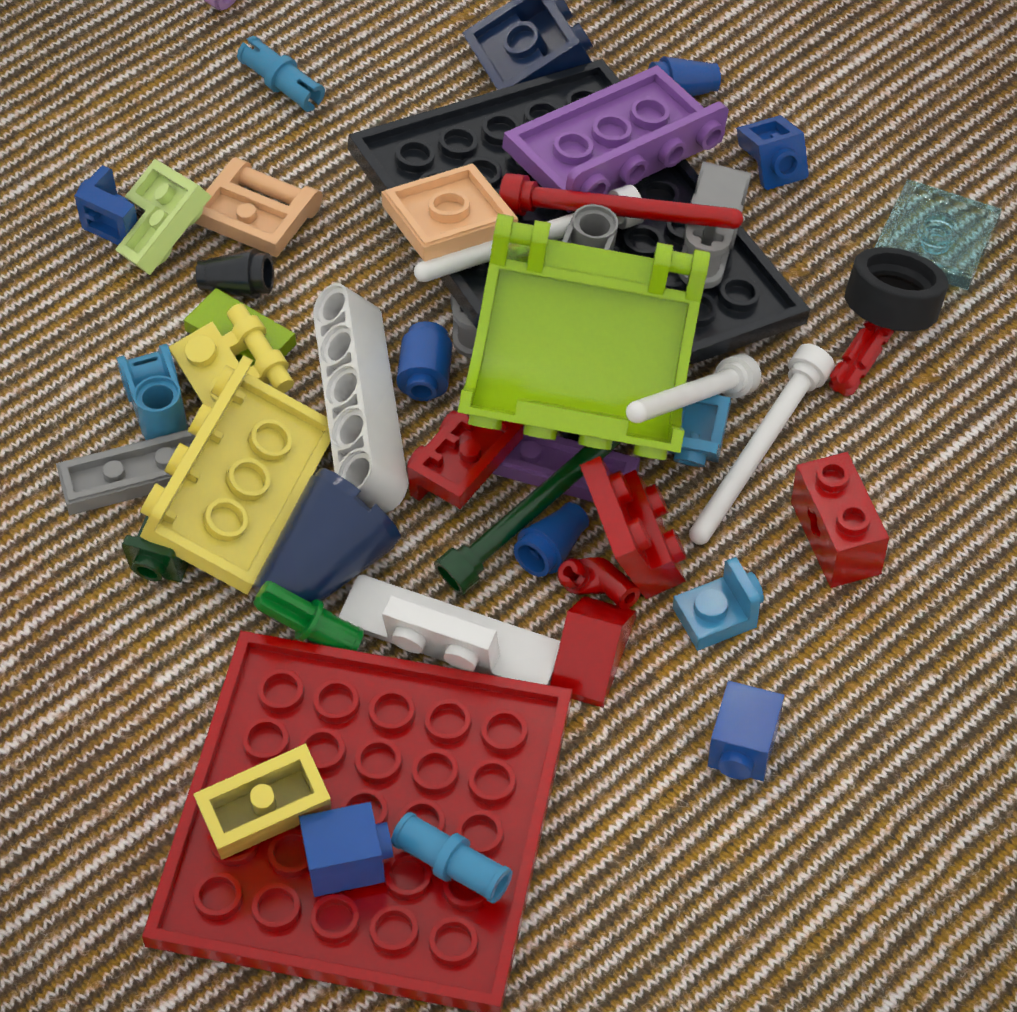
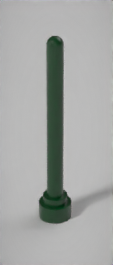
M613 441L611 450L584 446L469 547L462 545L457 550L450 548L434 562L438 573L455 592L463 596L480 581L478 575L484 570L483 563L584 476L580 467L581 464L599 456L604 459L622 442Z

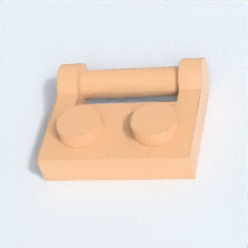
M234 157L206 190L212 197L203 207L202 215L195 224L278 257L307 218H313L317 214L322 203L323 194L312 187L304 186L301 189L254 170L251 163ZM244 187L250 188V189L255 190V191H257V192H259V193H262V194H264V195H267V196H269V197H272V198H274V199H277V200H279V201H282V202H284V203H287V204H289V206H288V205H285V204H283V203H280V202H278V201H275V200H273V199H270V198H268V197H265V196H263V195H260V194H258V193H256V192H253V191H251V190H248V189H246V188H244Z

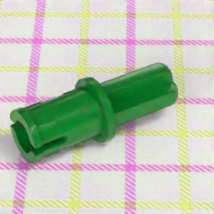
M266 581L255 597L253 604L258 611L295 630V638L300 641L308 639L319 645L357 651L361 644L364 630L323 608V602L318 599L310 603L272 581Z

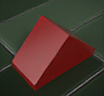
M583 596L567 611L550 686L572 689L573 700L604 708L634 625L637 611L621 609L617 605Z

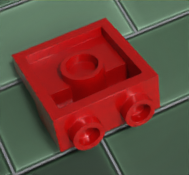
M600 456L581 464V470L614 557L635 586L640 589L644 598L648 599L686 582L680 562L686 560L687 557L675 530L671 529L667 532L665 530L661 516L669 512L656 483L647 487L636 469L624 475L621 470L612 473Z

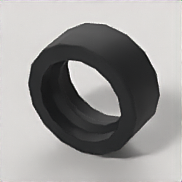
M871 248L864 250L855 257L844 298L849 308L856 314L877 326L895 331L914 332L928 329L937 322L947 292L948 279L942 269L932 261L916 253L898 248Z

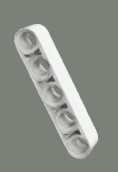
M334 283L327 286L320 293L313 309L334 472L361 490L357 497L367 506L372 508L376 503L387 513L394 510L404 499L408 488V477L382 313L380 308L341 283Z

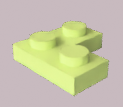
M154 159L125 196L126 199L144 213L115 250L135 266L151 275L157 266L168 259L173 245L184 231L200 218L203 207L212 196L195 182Z

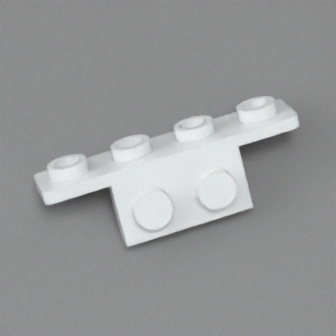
M366 575L357 576L339 614V618L359 626L366 635L395 644L399 648L411 653H421L445 661L460 670L550 685L560 645L559 640Z

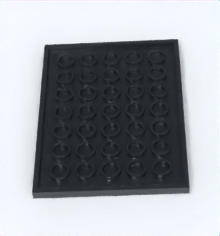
M600 59L349 134L348 151L380 195L381 191L469 164H474L499 194L501 182L506 173L528 175L530 181H536L502 148L504 132L616 84L620 80L604 60ZM683 159L677 165L666 167L653 173L633 186L638 190L641 198L691 203L699 175L688 161ZM537 207L534 212L527 211L524 216H516L519 223L534 225L535 220L547 222L575 213V211L568 213L566 210ZM644 219L641 224L625 229L617 228L614 251L654 258L656 245L659 242L673 245V251L682 252L685 242L683 234L686 224ZM742 226L738 228L733 249L729 251L721 282L713 288L703 289L689 366L807 324L811 309ZM530 249L508 255L507 259L528 262ZM489 262L440 277L476 329L480 317ZM668 272L665 288L686 291L687 284L680 279L679 275Z

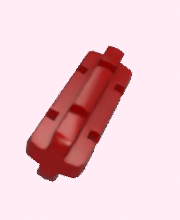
M866 320L863 324L865 328L859 330L841 357L843 361L837 363L830 374V388L834 392H840L845 397L853 395L861 384L860 379L867 375L883 350L881 346L887 344L894 330L877 326Z

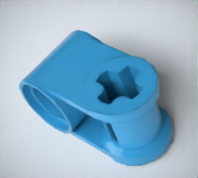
M167 343L159 345L158 351L131 359H127L124 355L116 357L128 401L132 402L144 438L149 440L187 430V417L181 389Z

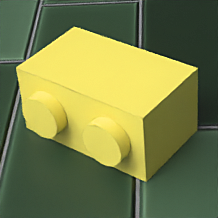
M306 744L193 794L221 860L300 825L299 816L332 810L331 798Z

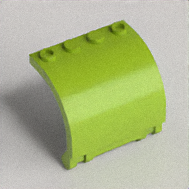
M498 213L480 317L466 383L461 390L458 413L469 414L468 424L482 428L501 430L502 421L524 424L523 434L537 438L556 440L557 431L579 434V445L597 449L611 450L613 441L635 445L633 454L646 458L666 460L668 451L681 453L685 432L682 428L683 408L642 423L631 422L626 416V408L633 401L686 383L699 307L709 267L710 252L694 249L693 254L673 251V245L657 242L654 258L556 241L548 239L551 227L549 222L535 220L534 225L513 222L514 216ZM509 243L529 246L528 262L507 259ZM668 272L688 275L686 291L665 288Z

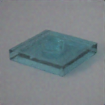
M907 179L874 248H898L916 253L932 261L942 269L948 279V284L968 290L997 227L1002 209Z

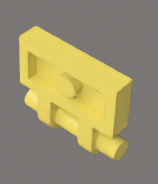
M241 303L232 306L227 312V316L234 326L232 331L222 336L212 321L169 346L170 353L201 403L213 408L218 399L217 396L211 393V390L225 365L235 369L239 363L235 356L249 349L256 360L254 365L249 368L248 374L266 384L271 383L273 388L282 393L289 391L294 385V381L287 371L289 363L282 352L277 349L273 350L265 337L267 333L266 328L259 317L251 315L246 306Z

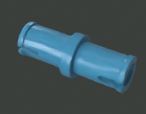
M257 36L247 38L248 43L254 46V49H251L244 42L241 44L237 53L238 61L264 78V84L273 92L281 91L300 105L306 112L315 109V106L308 101L309 98L317 105L321 103L325 95L324 86L300 71L296 61L290 56H280Z
M412 812L406 813L393 831L391 843L394 847L406 851L433 867V875L447 882L454 879L485 897L492 904L496 903L503 896L510 884L513 872L509 867L502 866L470 847V840L458 833L450 836L418 818Z

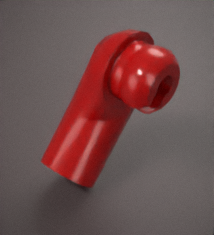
M570 558L561 563L558 568V581L570 593L577 595L605 594L621 609H629L640 597V589L605 558Z

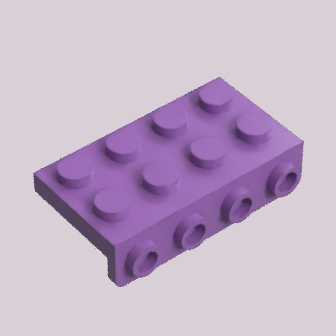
M656 65L504 132L502 148L542 187L608 194L613 189L629 184L634 185L653 173L666 167H673L683 159L715 147L718 143L722 142L725 134L729 109L722 102H716L704 108Z

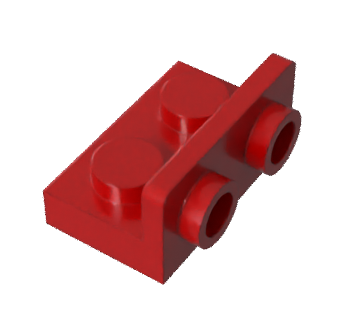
M455 410L451 411L442 421L439 432L426 446H419L407 463L406 471L408 473L410 496L420 501L428 492H431L461 509L524 438L523 425L502 421L501 430L482 428L468 424L469 414L458 413Z

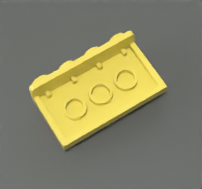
M243 355L235 369L225 365L211 390V393L218 397L213 408L203 403L188 429L189 433L195 435L190 447L179 443L164 470V472L172 475L167 486L164 488L156 483L140 510V513L149 517L140 537L149 542L171 548L175 551L176 557L248 595L308 480L314 474L330 444V435L326 416L248 374L247 372L253 360Z

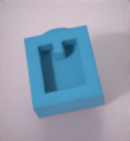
M737 557L725 561L723 577L673 596V610L696 650L699 651L757 628L760 604L764 601V595L755 574L752 572L746 573Z

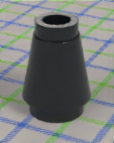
M256 248L209 258L208 260H199L196 265L197 286L200 290L213 291L217 288L226 294L258 299L261 294H269L273 289L274 266L269 253H259Z

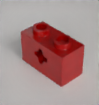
M848 451L796 465L791 504L830 588L881 575L889 536Z

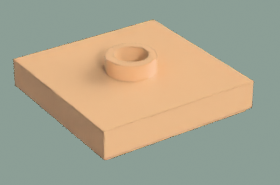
M474 164L465 165L381 191L383 208L424 262L492 241L498 213L514 216L513 222H518V217Z

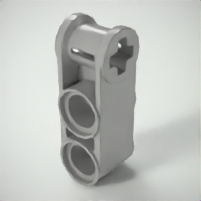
M703 161L691 203L736 208L742 212L752 173ZM691 224L685 225L683 234L685 242L682 252L693 254L694 249L710 252L704 289L713 288L721 282L729 251L733 249L738 228L727 229ZM678 274L680 279L687 284L688 275Z

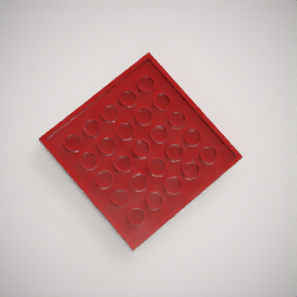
M240 631L142 934L145 947L469 1011L502 1012L572 703V689ZM306 744L331 798V809L371 802L375 824L387 822L390 838L400 819L406 813L412 812L418 818L450 836L458 833L469 839L472 849L502 866L509 867L513 872L512 878L503 896L496 903L492 904L485 897L454 879L447 882L433 875V867L406 851L397 849L392 844L394 857L383 860L384 883L314 897L300 825L221 860L193 794Z

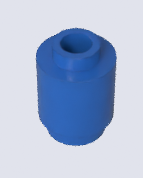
M428 321L418 322L408 329V332L401 340L396 383L403 393L414 400L429 401L440 397L448 389L453 344L447 330L443 326Z

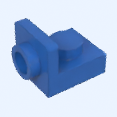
M775 116L736 128L738 144L757 160L760 184L766 190L797 182L808 177L804 132L783 116Z
M104 165L89 179L84 180L74 195L82 229L116 245L121 243L138 221L135 205L125 197L117 194L113 171Z

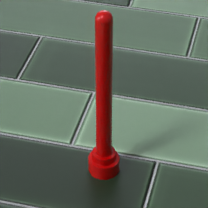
M506 173L502 179L499 191L500 197L513 213L518 216H524L527 211L534 212L537 207L576 211L584 205L596 204L609 208L619 217L727 229L739 228L744 219L742 212L736 208L539 187L537 181H530L528 175Z

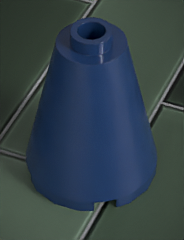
M320 468L308 480L258 574L253 588L258 593L266 581H272L310 603L315 599L324 601L394 549L396 543L401 539V534L393 521L376 503L370 509L357 497L361 492L360 489L337 473L326 468Z

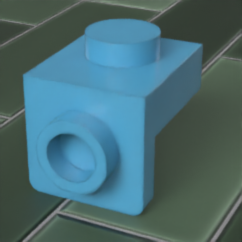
M715 395L683 407L682 428L685 432L681 453L667 452L674 454L673 461L693 467H705L706 460L712 462L719 461L731 397Z

